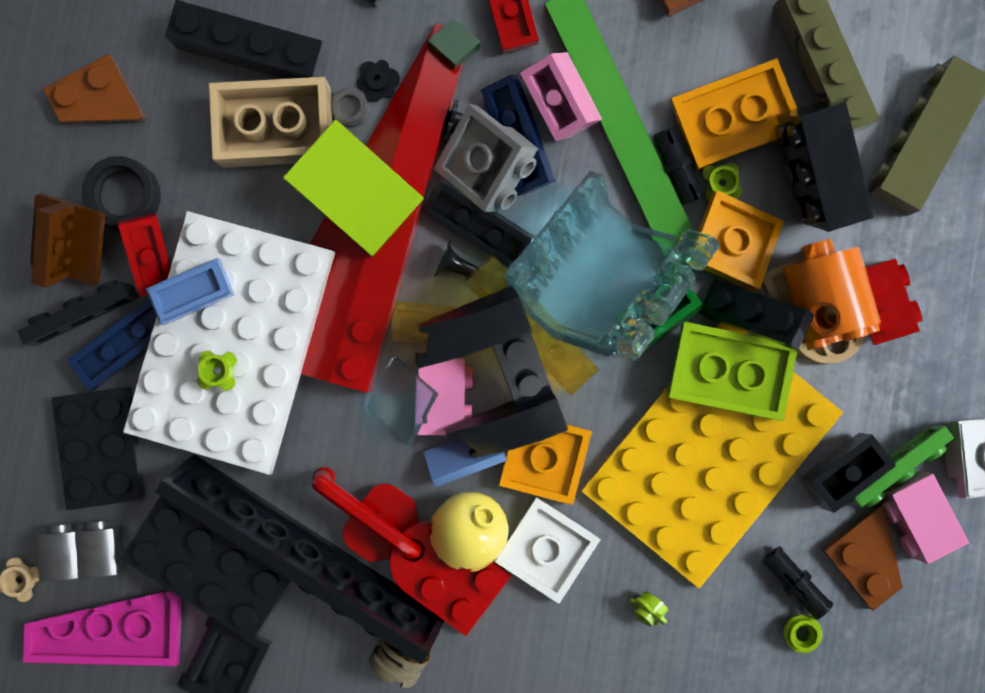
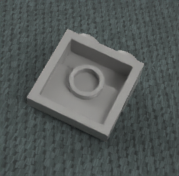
M469 104L433 169L484 212H501L510 208L516 201L517 192L514 189L520 179L529 176L534 170L536 159L533 157L538 148L512 127L501 125L478 105Z

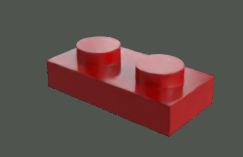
M488 0L503 54L539 44L528 0Z
M156 213L118 222L139 297L148 295L146 288L167 280L171 269Z

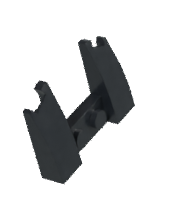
M512 285L419 324V332L428 334L426 353H415V361L419 369L463 357L493 347L513 400L444 429L448 439L452 442L460 438L472 447L469 450L470 456L477 458L513 450L568 430L558 400L551 389L533 340L532 329L520 296Z

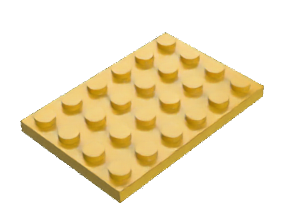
M719 322L714 327L718 329L747 334L744 331L724 325ZM794 371L784 421L667 398L669 382L583 486L581 491L700 589L844 413Z

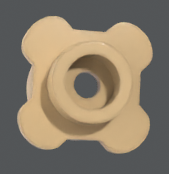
M11 558L6 563L7 569L0 575V592L9 597H16L19 602L29 601L33 596L32 589L35 583L39 581L38 567L31 568L23 564L20 558ZM18 576L22 578V583L16 581Z

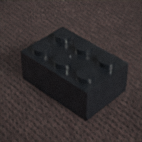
M819 101L777 114L779 124L775 126V133L779 145L785 147L788 162H785L784 169L789 183L794 184L797 198L794 199L793 204L798 219L800 221L803 220V223L830 232L874 218L847 103Z

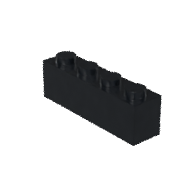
M175 0L165 37L177 49L283 79L323 77L329 52L322 40Z

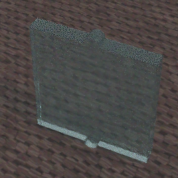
M391 356L381 378L376 379L375 383L377 386L365 409L405 446H411L422 424L427 423V415L439 393L397 356Z

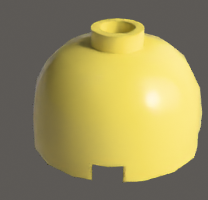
M461 492L445 500L431 517V545L440 559L457 570L462 567L472 569L470 572L479 571L495 561L506 546L509 533L507 518L501 506L490 496L479 492Z

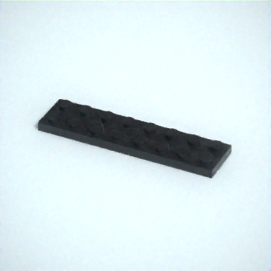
M195 454L161 480L155 493L165 498L169 505L176 509H182L197 519L204 528L216 531L231 541L237 549L250 553L262 561L269 570L284 575L296 583L303 592L321 599L330 605L337 614L347 616L355 621L371 636L379 637L389 643L402 656L413 659L419 664L424 662L441 630L444 620L405 593L398 585Z

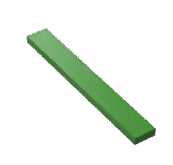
M550 0L546 2L544 8L565 52L569 54L602 118L599 121L600 127L670 275L692 266L693 264L687 262L696 234L585 0Z

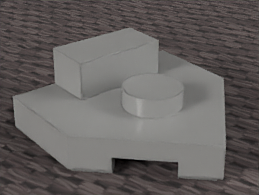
M985 418L951 421L954 439L945 445L947 448L945 452L947 478L957 479L958 498L984 497Z

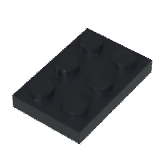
M131 387L52 397L66 510L146 498L138 436L123 432L133 400Z

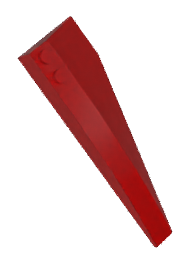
M435 23L366 144V147L424 197V200L373 257L325 216L310 245L332 250L335 252V256L301 374L366 393H372L421 219V210L426 201L434 172L433 168L437 161L463 64L453 70L427 47L428 40L444 27L443 25Z

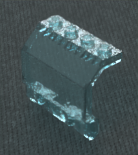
M589 171L559 209L553 213L540 232L532 238L530 244L509 266L505 272L508 286L512 285L520 296L525 312L554 339L606 357L615 354L636 361L656 336L654 329L647 323L660 326L669 318L668 316L672 314L689 288L696 281L692 269L699 272L700 270L703 271L720 246L717 239L712 235L692 229H687L678 236L632 224L610 203L603 174Z

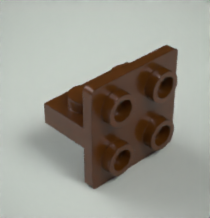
M44 193L35 195L30 263L33 267L32 283L47 287L67 278L89 285L99 283L105 214L101 211Z

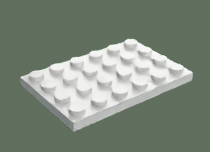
M187 211L168 279L218 258L223 264L235 295L167 325H160L156 317L123 432L268 475L273 474L335 252ZM211 351L215 355H224L226 352H231L236 355L238 363L234 367L233 373L236 385L232 390L224 391L221 387L213 386L210 389H202L198 385V366L201 353ZM219 367L214 369V373L217 375L221 372Z

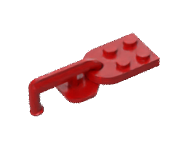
M328 467L319 468L313 476V489L350 516L343 528V538L346 545L370 562L390 559L391 573L397 585L405 593L460 633L467 636L512 576L511 572L495 561L479 571L470 572L472 569L460 567L457 570L450 567L438 557L431 545L432 522H418L416 503L410 496L393 484L381 483L374 486L361 502L335 483L336 476L332 469ZM421 542H422L423 545H424L423 552H422Z

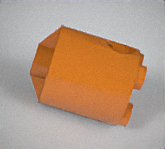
M832 238L801 247L804 262L782 269L792 304L808 309L814 314V318L803 338V343H806L807 350L831 345V343L842 341L843 337L844 341H849L880 331L879 323H881L860 247L836 252Z

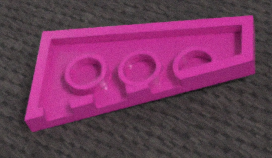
M165 590L29 621L24 624L23 663L177 666L180 663L182 598L170 590Z

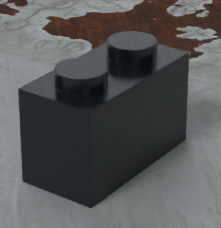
M858 433L799 479L822 509L835 513L892 470L896 464L873 434Z

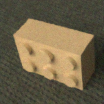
M325 77L209 83L212 160L222 168L296 164L333 123L331 87Z

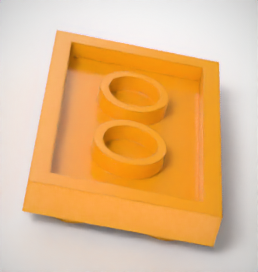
M778 58L672 97L669 101L689 154L694 161L696 171L777 141L775 126L779 124L777 114L797 108Z

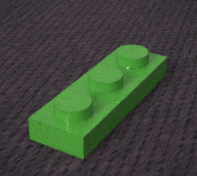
M930 425L891 454L889 457L896 466L852 499L850 504L859 507L875 505L885 497L884 490L895 482L896 484H902L916 474L914 468L923 461L930 462L944 454L947 450L945 445L953 440L954 437L946 426Z

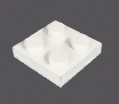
M536 496L495 562L559 604L601 539Z

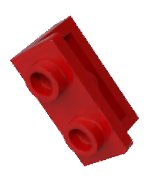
M896 258L866 267L881 323H879L880 331L869 334L872 345L920 332L918 323L923 322V318L917 301H910L906 287L910 286L911 282L905 265H898Z

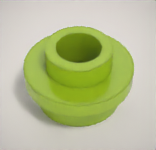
M797 614L785 623L783 637L786 644L795 652L809 653L820 645L822 628L813 617L806 614ZM803 626L806 627L808 630L807 636L803 639H797V629Z

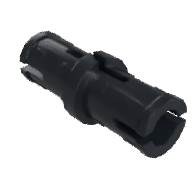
M673 126L668 128L667 132L663 130L655 134L653 138L656 140L665 161L666 167L664 169L668 176L671 175L682 205H686L690 201L694 202L704 197L705 194L702 192L693 171L692 165L694 161L692 156L687 157L677 134V129Z
M781 546L773 549L763 559L762 563L785 585L784 591L789 596L794 595L815 620L822 618L831 610L833 602L811 581L812 575L807 570L802 571L783 551Z

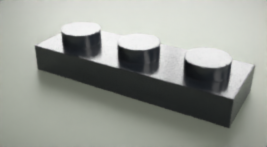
M443 177L438 180L421 210L428 217L515 272L519 270L538 239L498 212H484Z
M714 279L701 311L698 312L707 319L797 351L814 318V314L808 309Z
M118 280L106 282L96 288L98 293L86 299L84 296L72 298L62 304L63 310L52 315L49 312L41 313L28 319L29 325L17 331L23 345L39 346L139 299L134 286L124 282L119 283Z

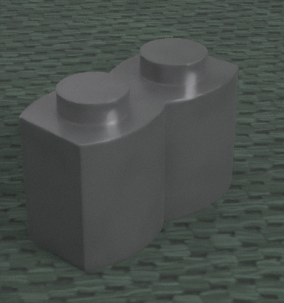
M109 520L85 522L86 529L71 530V523L47 525V532L36 535L39 582L103 577L123 572V560L120 559L123 555L121 526H110Z

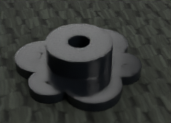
M379 60L376 64L367 61L360 67L362 77L357 80V86L360 90L364 91L368 101L378 102L382 97L391 98L394 95L393 87L399 83L400 76L397 70L389 68V64L385 60ZM379 77L381 79L379 82H375V78Z
M457 100L454 101L444 131L442 143L445 144L449 134H453L463 116V113L457 111L459 103Z

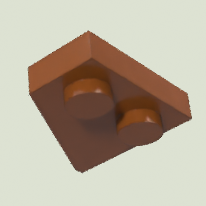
M110 54L43 88L59 121L65 125L84 124L85 122H95L97 124L112 123V121L143 122L146 120L116 61Z
M877 504L821 549L865 605L872 611L903 588L887 513L882 505Z

